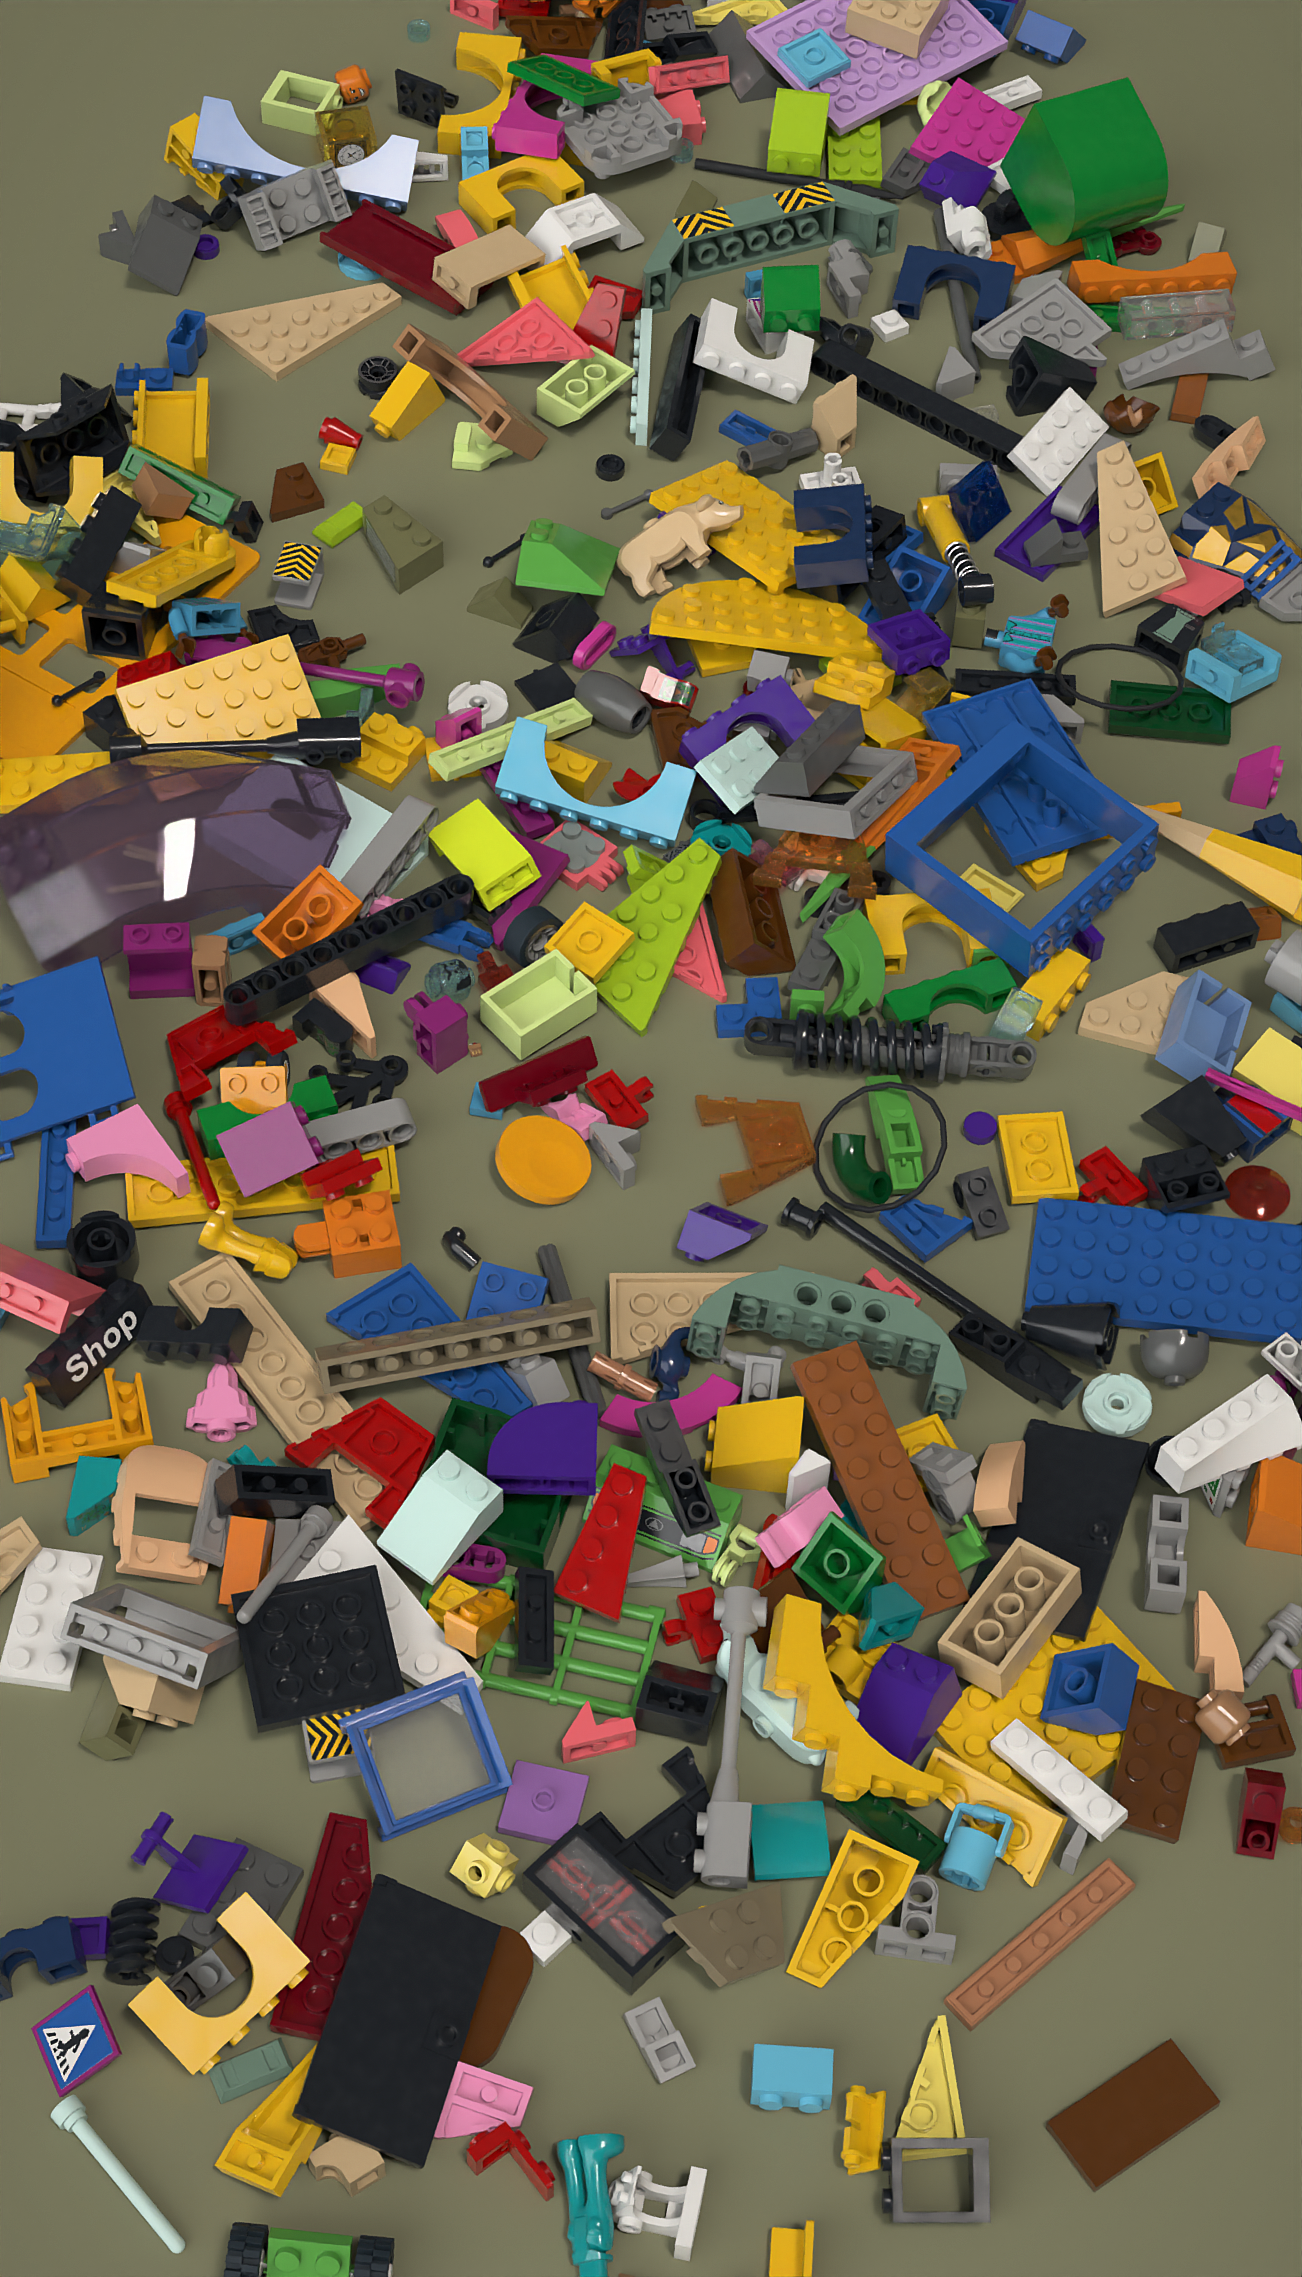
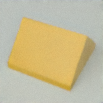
M1162 451L1134 461L1157 514L1159 515L1179 507Z
M9 553L0 567L1 587L18 610L26 615L28 621L71 601L69 597L53 588L56 580L37 561Z

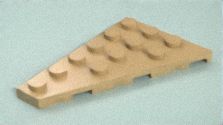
M377 283L206 317V328L277 382L402 305V296L386 284Z

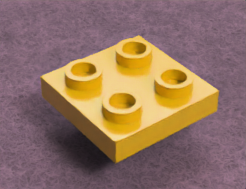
M839 1611L829 1626H836L841 1633V1638H838L827 1647L825 1659L839 1694L858 1705L872 1669L892 1643L863 1651L859 1647L858 1619L850 1614L843 1615Z

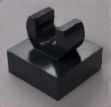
M242 501L239 510L229 512L225 520L226 523H235L232 534L241 535L245 543L256 542L264 523L253 501Z

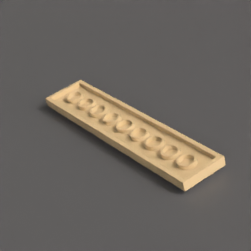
M219 1253L169 1281L171 1292L197 1326L201 1325L205 1320L209 1307L240 1308L254 1328L242 1363L230 1362V1364L237 1373L240 1382L289 1445L293 1442L299 1444L311 1437L312 1432L320 1428L326 1430L341 1422V1417L354 1411L340 1392L324 1394L319 1379L317 1363L232 1255ZM333 1450L316 1468L331 1469L335 1506L345 1518L349 1514L364 1533L377 1525L366 1516L365 1508L386 1487L339 1452Z

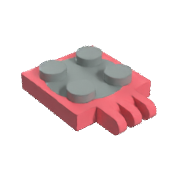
M565 820L540 842L568 854L570 862L558 879L576 891L587 882L598 890L604 891L608 887V883L612 884L616 880V876L619 877L624 873L623 866L613 860L618 855V847L579 821Z

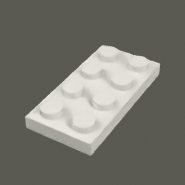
M1069 387L1007 457L1046 496H1049L1106 432L1109 426Z
M42 1547V1550L27 1565L0 1662V1682L71 1692L83 1647L63 1640L60 1636L70 1603L98 1591L105 1564L104 1556Z

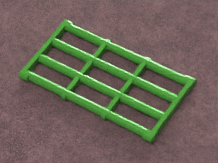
M510 1574V1576L504 1575L499 1582L493 1584L462 1580L505 1590L510 1596V1600H512L515 1592L514 1574ZM427 1581L420 1604L426 1611L428 1610L429 1600L434 1594L433 1590L435 1584L432 1586ZM554 1596V1601L576 1607L571 1623L554 1619V1635L567 1637L563 1654L554 1653V1668L558 1669L553 1687L491 1673L496 1655L514 1659L515 1644L500 1641L501 1636L491 1651L486 1654L482 1671L475 1670L483 1680L482 1689L484 1690L487 1687L549 1701V1704L554 1706L563 1704L582 1709L586 1701H589L592 1711L622 1719L633 1717L635 1724L636 1705L646 1673L651 1666L659 1632L666 1617V1608L654 1605L646 1607L623 1602L622 1616L653 1623L649 1640L581 1626L580 1622L584 1608ZM515 1615L509 1622L510 1625L515 1626ZM575 1640L644 1654L641 1670L636 1672L571 1657ZM568 1671L635 1686L632 1704L564 1690L562 1687L566 1673Z

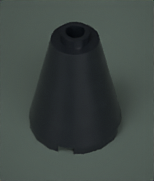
M1110 1301L1032 1305L1029 1311H1024L1021 1331L1025 1332L1026 1338L1030 1341L1097 1370L1106 1371L1105 1364L1111 1363L1118 1339L1119 1328L1114 1327L1113 1317L1120 1318L1119 1305L1116 1302Z

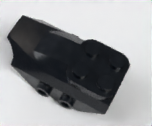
M112 384L101 389L96 387L89 388L67 400L60 406L58 412L53 413L49 419L18 435L1 451L14 452V483L29 488L36 497L68 494L70 492L69 462L73 456L103 457V477L120 468L130 446V441Z

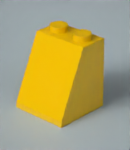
M884 698L869 710L860 708L866 738L859 746L898 750L909 737L925 740L927 735L926 726L887 698ZM838 773L860 790L873 779V777Z
M795 1396L718 1407L717 1420H709L708 1441L714 1442L713 1451L706 1450L704 1472H711L710 1483L726 1488L787 1493L789 1472L799 1460L804 1397Z

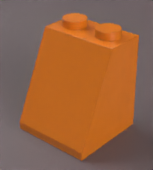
M1284 1456L1271 1460L1265 1458L1258 1461L1250 1487L1245 1546L1302 1555V1464Z

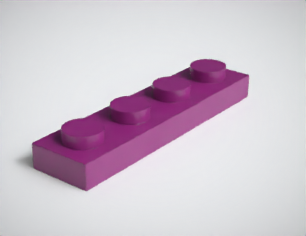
M503 760L479 769L494 793ZM496 794L523 836L533 839L554 831V821L548 812L535 811L529 807L530 804L518 801L517 804L505 802L499 798L500 795Z

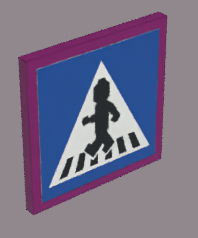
M94 1985L86 1987L31 2028L59 2097H64L122 2055Z

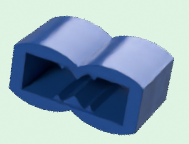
M183 310L176 319V328L167 337L169 368H174V373L192 374L198 366V357L207 348L206 318L203 312Z

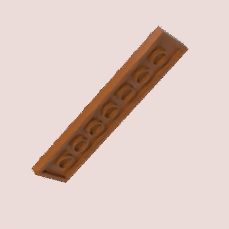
M857 1341L793 1362L790 1369L804 1397L806 1406L862 1535L887 1557L882 1579L884 1585L896 1582L925 1608L919 1621L964 1605L965 1602L970 1600L969 1594Z

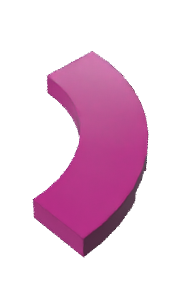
M712 1373L708 1380L695 1391L678 1399L670 1400L682 1434L692 1433L693 1429L707 1424L709 1420L716 1421L718 1407L735 1405L742 1396L743 1388ZM617 1394L600 1418L599 1426L625 1436L642 1438L634 1411L637 1408L656 1402L636 1401Z

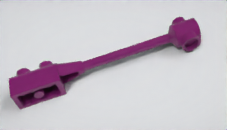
M219 634L208 635L207 638L194 637L193 639L197 644L194 656L191 658L190 654L185 652L184 658L186 665L189 666L252 646V643L244 637L236 638L235 642H228ZM300 662L304 675L383 687L387 701L397 708L407 707L410 701L418 702L423 695L424 674L413 663H406L403 668L391 667L385 675Z

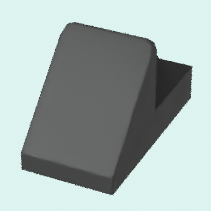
M123 210L112 212L113 224L109 225L110 232L101 233L98 236L100 254L105 258L129 265L134 235Z
M1056 519L1047 523L1026 540L1023 545L1031 567L1088 559L1089 550L1081 531L1061 533Z

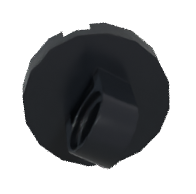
M229 175L219 182L227 196L215 206L210 215L211 221L221 230L230 228L243 216L237 197L247 194L239 183L231 176L229 177Z
M1012 189L1003 191L996 202L990 203L981 212L986 217L988 232L992 241H998L1002 235L1032 230Z

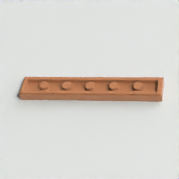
M1108 1858L944 1999L943 2004L971 2032L1134 1891L1136 1884Z

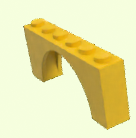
M467 32L459 33L456 47L457 70L471 72L488 79L499 89L500 94L492 103L479 110L458 115H441L437 131L438 153L461 155V127L487 126L488 158L501 159L503 151L496 150L495 140L492 139V128L494 123H497L500 119L501 112L507 108L510 98H513L516 94L517 87L520 86L517 81H522V78L507 72L508 62L526 58V49H522V37Z

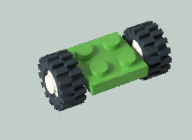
M234 2222L227 2246L228 2253L225 2260L224 2277H264L265 2274L266 2277H392L395 2248L394 2238L361 2235L355 2264H351L353 2236L271 2227L269 2233L268 2225Z

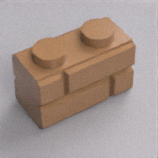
M199 935L195 937L192 971L196 1003L200 1006L219 1007L222 1004L224 1005L223 992L232 983L228 938L225 936Z

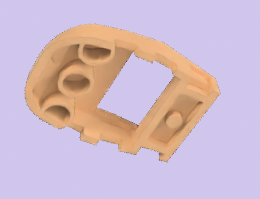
M157 1445L137 1447L124 1459L119 1469L116 1481L118 1486L111 1505V1512L114 1513L115 1528L113 1530L114 1545L120 1546L121 1560L116 1564V1572L202 1585L209 1563L188 1555L190 1544L132 1535L135 1496L198 1507L207 1468L205 1460L185 1450Z

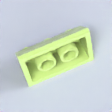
M590 345L589 347L592 348L595 354L593 358L570 361L537 388V415L557 427L579 420L635 375V370L595 346Z

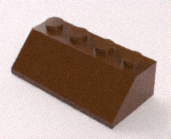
M729 849L721 855L722 864L717 875L712 880V887L710 889L713 903L712 910L717 920L718 936L721 939L725 963L731 969H736L747 976L793 971L796 967V962L774 872L736 849Z

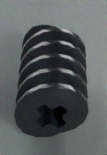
M131 1897L120 1900L112 1906L111 1916L113 1919L109 1925L111 1934L108 1937L110 1948L106 1954L109 1963L105 1967V1975L109 1980L126 1986L145 1985L151 1982V1977L144 1973L153 1971L156 1965L153 1960L148 1958L157 1954V1948L149 1943L155 1942L158 1939V1932L151 1929L157 1927L160 1923L159 1917L153 1915L161 1910V1904L158 1901L149 1898Z

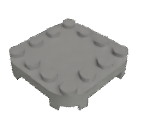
M628 77L618 79V87L621 89L619 99L584 107L563 98V104L557 110V121L565 122V142L583 165L594 172L597 178L607 179L610 175L631 171L681 153L683 123L680 117L675 119L671 117L654 96V86L648 81L644 86L638 83H628Z

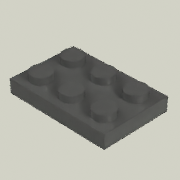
M236 1837L233 1843L245 1845L249 1851L210 1912L207 1914L192 1910L178 1933L179 1936L187 1939L192 1946L203 1951L227 1933L216 1919L244 1892H247L276 1923L301 1882L304 1870Z

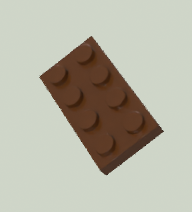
M1136 1680L1126 1730L1122 1733L1109 1795L1128 1810V1818L1119 1827L1171 1844H1175L1179 1840L1202 1729L1195 1722V1715L1201 1709L1196 1704L1200 1700L1199 1698L1147 1681Z

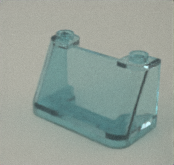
M50 503L48 506L49 511L45 514L38 516L31 513L26 526L0 520V553L32 562L68 560L70 554L67 552V549L75 537H80L82 531L79 529L78 523L63 506Z

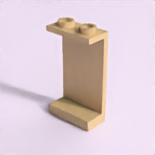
M508 225L436 256L432 280L466 309H471L477 304L478 289L523 268L532 271L544 266L546 254L515 228Z

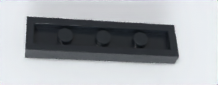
M955 669L954 692L971 697L1031 678L1041 694L1054 695L1066 705H1075L1076 701L1073 695L1062 688L1055 674ZM1062 674L1066 684L1076 690V675Z

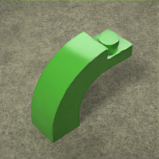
M859 909L838 916L823 935V938L838 955L844 971L842 990L824 1014L828 1023L835 1013L840 1014L843 1021L847 1023L850 1016H858L860 1012L875 1007L884 988L885 959L882 946L872 925Z

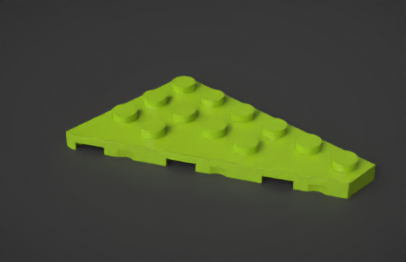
M700 837L607 914V916L634 932L635 940L594 986L597 988V996L641 1037L645 1036L648 1032L647 1027L654 1011L657 1012L662 994L666 992L675 971L676 961L680 952L684 951L687 944V936L691 934L695 926L706 893L709 894L712 880L717 875L722 864L721 856Z

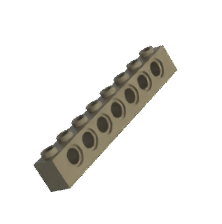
M585 1297L315 1348V1355L321 1386L324 1394L598 1343L601 1342L597 1309L590 1298Z

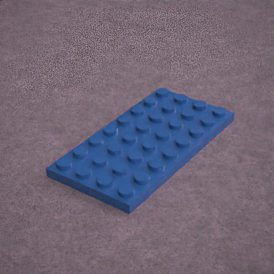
M1040 1198L1038 1201L1025 1311H1029L1032 1305L1110 1301L1116 1302L1119 1305L1120 1318L1113 1317V1323L1117 1326L1152 1330L1184 1329L1188 1330V1334L1197 1335V1331L1214 1337L1267 1343L1274 1342L1287 1332L1301 1345L1302 1225L1183 1212L1165 1213L1156 1209Z

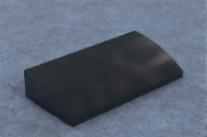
M624 0L609 13L604 60L643 50L647 0Z

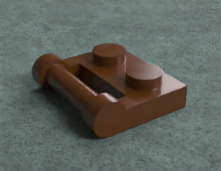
M1276 1694L1264 1695L1262 1700L1243 1703L1250 1711L1251 1717L1266 1714L1269 1719L1248 1723L1251 1726L1250 1729L1230 1746L1225 1742L1214 1744L1223 1770L1294 1756L1296 1751Z

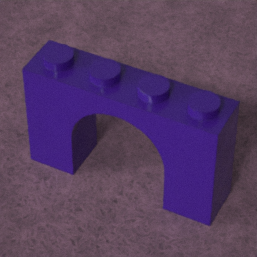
M779 675L773 680L767 678L760 682L755 688L756 691L749 696L742 694L731 703V708L723 713L721 710L713 713L706 720L707 723L699 729L692 727L686 731L681 737L679 752L690 767L696 770L694 767L700 760L726 744V737L734 728L746 723H758L767 726L778 735L788 748L815 719L783 677ZM697 772L696 775L720 806H727Z

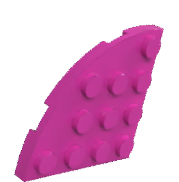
M958 77L910 147L908 153L931 164L933 160L949 151H953L988 167L1005 157L1025 119Z

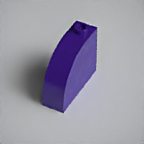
M583 1400L545 1403L528 1408L515 1415L499 1430L492 1442L488 1455L487 1479L503 1489V1494L596 1496L598 1403H588Z

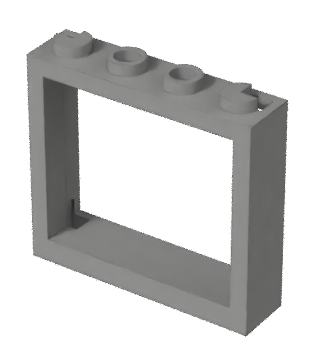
M858 746L833 773L873 777V779L844 806L797 800L798 796L759 793L754 798V809H756L759 827L855 840L918 780L914 753Z
M117 1583L71 1602L60 1636L63 1640L194 1689H199L241 1667L243 1664L237 1626L122 1583ZM119 1605L128 1608L125 1617L115 1614ZM190 1665L195 1666L197 1669L195 1678L187 1675Z

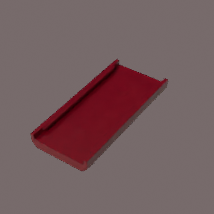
M363 199L361 207L354 211L351 216L345 218L329 232H320L319 242L425 298L431 303L456 316L465 309L462 304L432 280L435 257L456 247L374 203ZM494 281L478 289L477 299L492 287Z

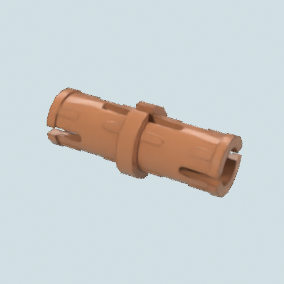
M598 1350L587 1368V1371L614 1384V1389L618 1391L623 1389L645 1402L651 1400L658 1386L657 1382L647 1379L632 1370L631 1365L626 1363L624 1366L600 1353Z

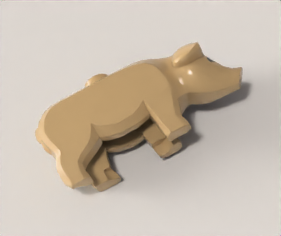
M706 494L694 503L671 510L660 519L653 518L645 523L642 532L622 546L616 560V566L625 576L632 578L633 587L640 596L646 598L655 593L664 596L674 588L668 582L664 570L679 565L685 559L697 570L706 566L710 562L706 556L712 551L707 546L710 534L725 530L740 521L744 515L743 505L729 506L719 499L713 498L710 494Z

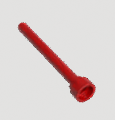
M181 1091L172 1092L164 1099L166 1113L168 1117L178 1123L208 1208L217 1210L220 1205V1199L190 1120L193 1109L191 1101L186 1102Z

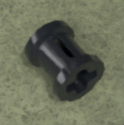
M793 1197L783 1211L781 1224L785 1226L790 1224L806 1232V1236L812 1239L823 1223L825 1212L820 1209L814 1211L800 1204V1199Z

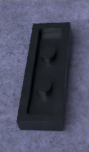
M519 1566L515 1572L514 1671L550 1676L554 1670V1571Z

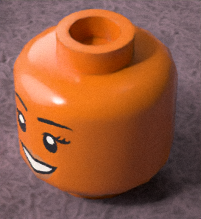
M354 64L335 73V83L340 84V96L343 97L346 104L355 103L369 96V89L372 88L365 68L360 69L358 65Z

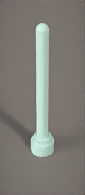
M71 2095L61 2101L50 2115L53 2121L61 2130L66 2129L69 2133L74 2132L167 2247L173 2253H181L185 2249L184 2239L86 2121L88 2116L85 2113L86 2107L76 2095Z

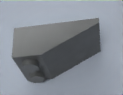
M154 194L138 217L128 271L177 296L198 244L203 221Z

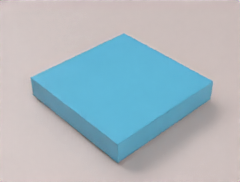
M822 28L778 48L777 56L807 88L851 67L849 57Z

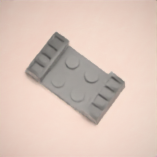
M331 159L297 171L237 197L256 250L266 251L282 245V240L327 221L337 222L352 215Z

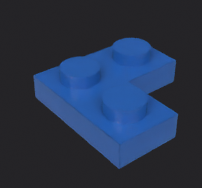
M777 977L745 978L747 1004L716 1005L715 1014L718 1038L744 1037L745 1025L753 1017L762 1016L782 1019ZM760 1031L751 1034V1037L767 1036Z

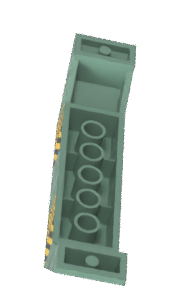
M821 181L671 219L643 269L642 308L652 309V315L669 311L671 299L684 282L833 245L839 240H851L853 245L861 253L867 254L869 258L895 252L899 208L895 204Z

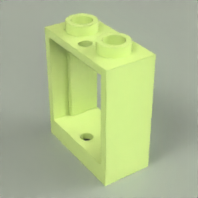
M280 70L261 100L262 123L322 137L326 129L331 127L335 114L342 109L343 97L340 96V84ZM291 96L320 103L317 110L288 104L287 101Z

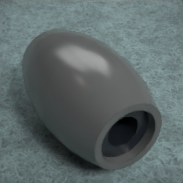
M589 670L580 678L576 685L575 698L593 715L595 720L609 728L620 732L636 734L646 726L650 719L652 707L632 684L618 676L603 671Z

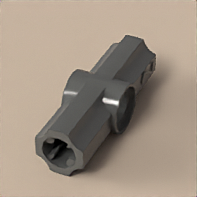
M811 428L793 433L774 430L769 433L767 440L738 449L739 467L745 472L765 466L773 469H783L786 467L789 459L817 451L819 442L816 432Z

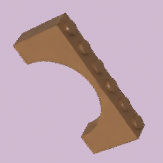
M408 324L392 347L407 361L429 372L433 378L474 409L483 418L477 426L496 443L532 461L548 440V437L445 343Z

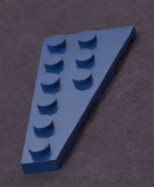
M412 1263L407 1264L326 1313V1319L329 1323L357 1340L461 1321ZM497 1362L418 1376L453 1398L500 1410L512 1417L533 1407V1403Z

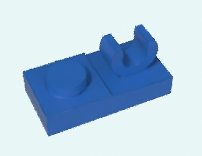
M120 363L116 374V396H134V391H139V380H146L147 391H173L174 368L141 369L139 363H135L134 369H124V363Z

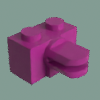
M423 991L415 994L414 998L410 997L404 1001L403 1006L406 1015L414 1022L413 1039L417 1043V1055L436 1074H439L468 1055V1014L460 1003H455L447 995L433 1002Z

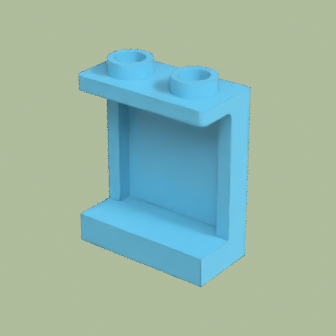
M1237 630L1232 633L1230 646L1213 655H1209L1199 648L1189 651L1185 678L1226 702L1231 703L1277 681L1282 655Z

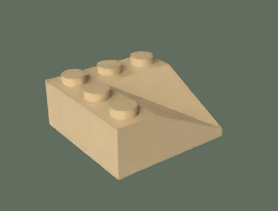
M853 0L847 9L845 33L917 59L948 9L949 0Z

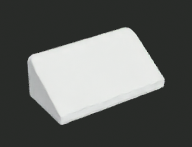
M810 1449L803 1453L789 1472L786 1510L806 1494L823 1486L828 1489L831 1462Z

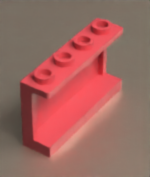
M0 1243L1 1309L57 1334H61L66 1331L71 1313L80 1316L89 1305L93 1304L106 1291L101 1287Z

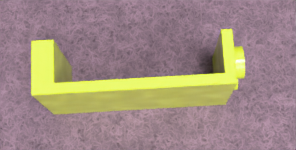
M478 798L434 827L428 835L437 854L440 857L445 855L461 874L467 875L473 880L474 888L483 906L489 912L541 877L532 856Z

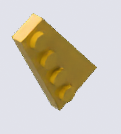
M941 1746L935 1747L924 1772L944 1780L943 1792L938 1799L952 1812H954L957 1804L967 1803L999 1809L1001 1813L1008 1814L1014 1823V1829L1002 1859L1008 1865H1012L1017 1869L1031 1887L1038 1886L1068 1818ZM963 1814L962 1818L971 1826L970 1828L982 1831L999 1841L1004 1827L1003 1824H993Z

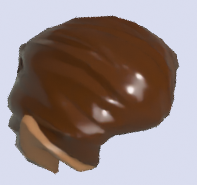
M1120 394L1114 400L1108 401L1103 408L1106 421L1117 431L1124 434L1142 432L1154 420L1155 414L1160 410L1159 406L1135 396L1126 401L1124 394Z

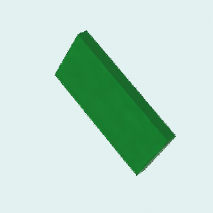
M546 54L508 62L507 72L583 107L620 98L621 89Z

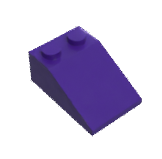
M892 1642L872 1669L857 1705V1708L860 1710L857 1721L889 1753L911 1766L962 1696L954 1667Z

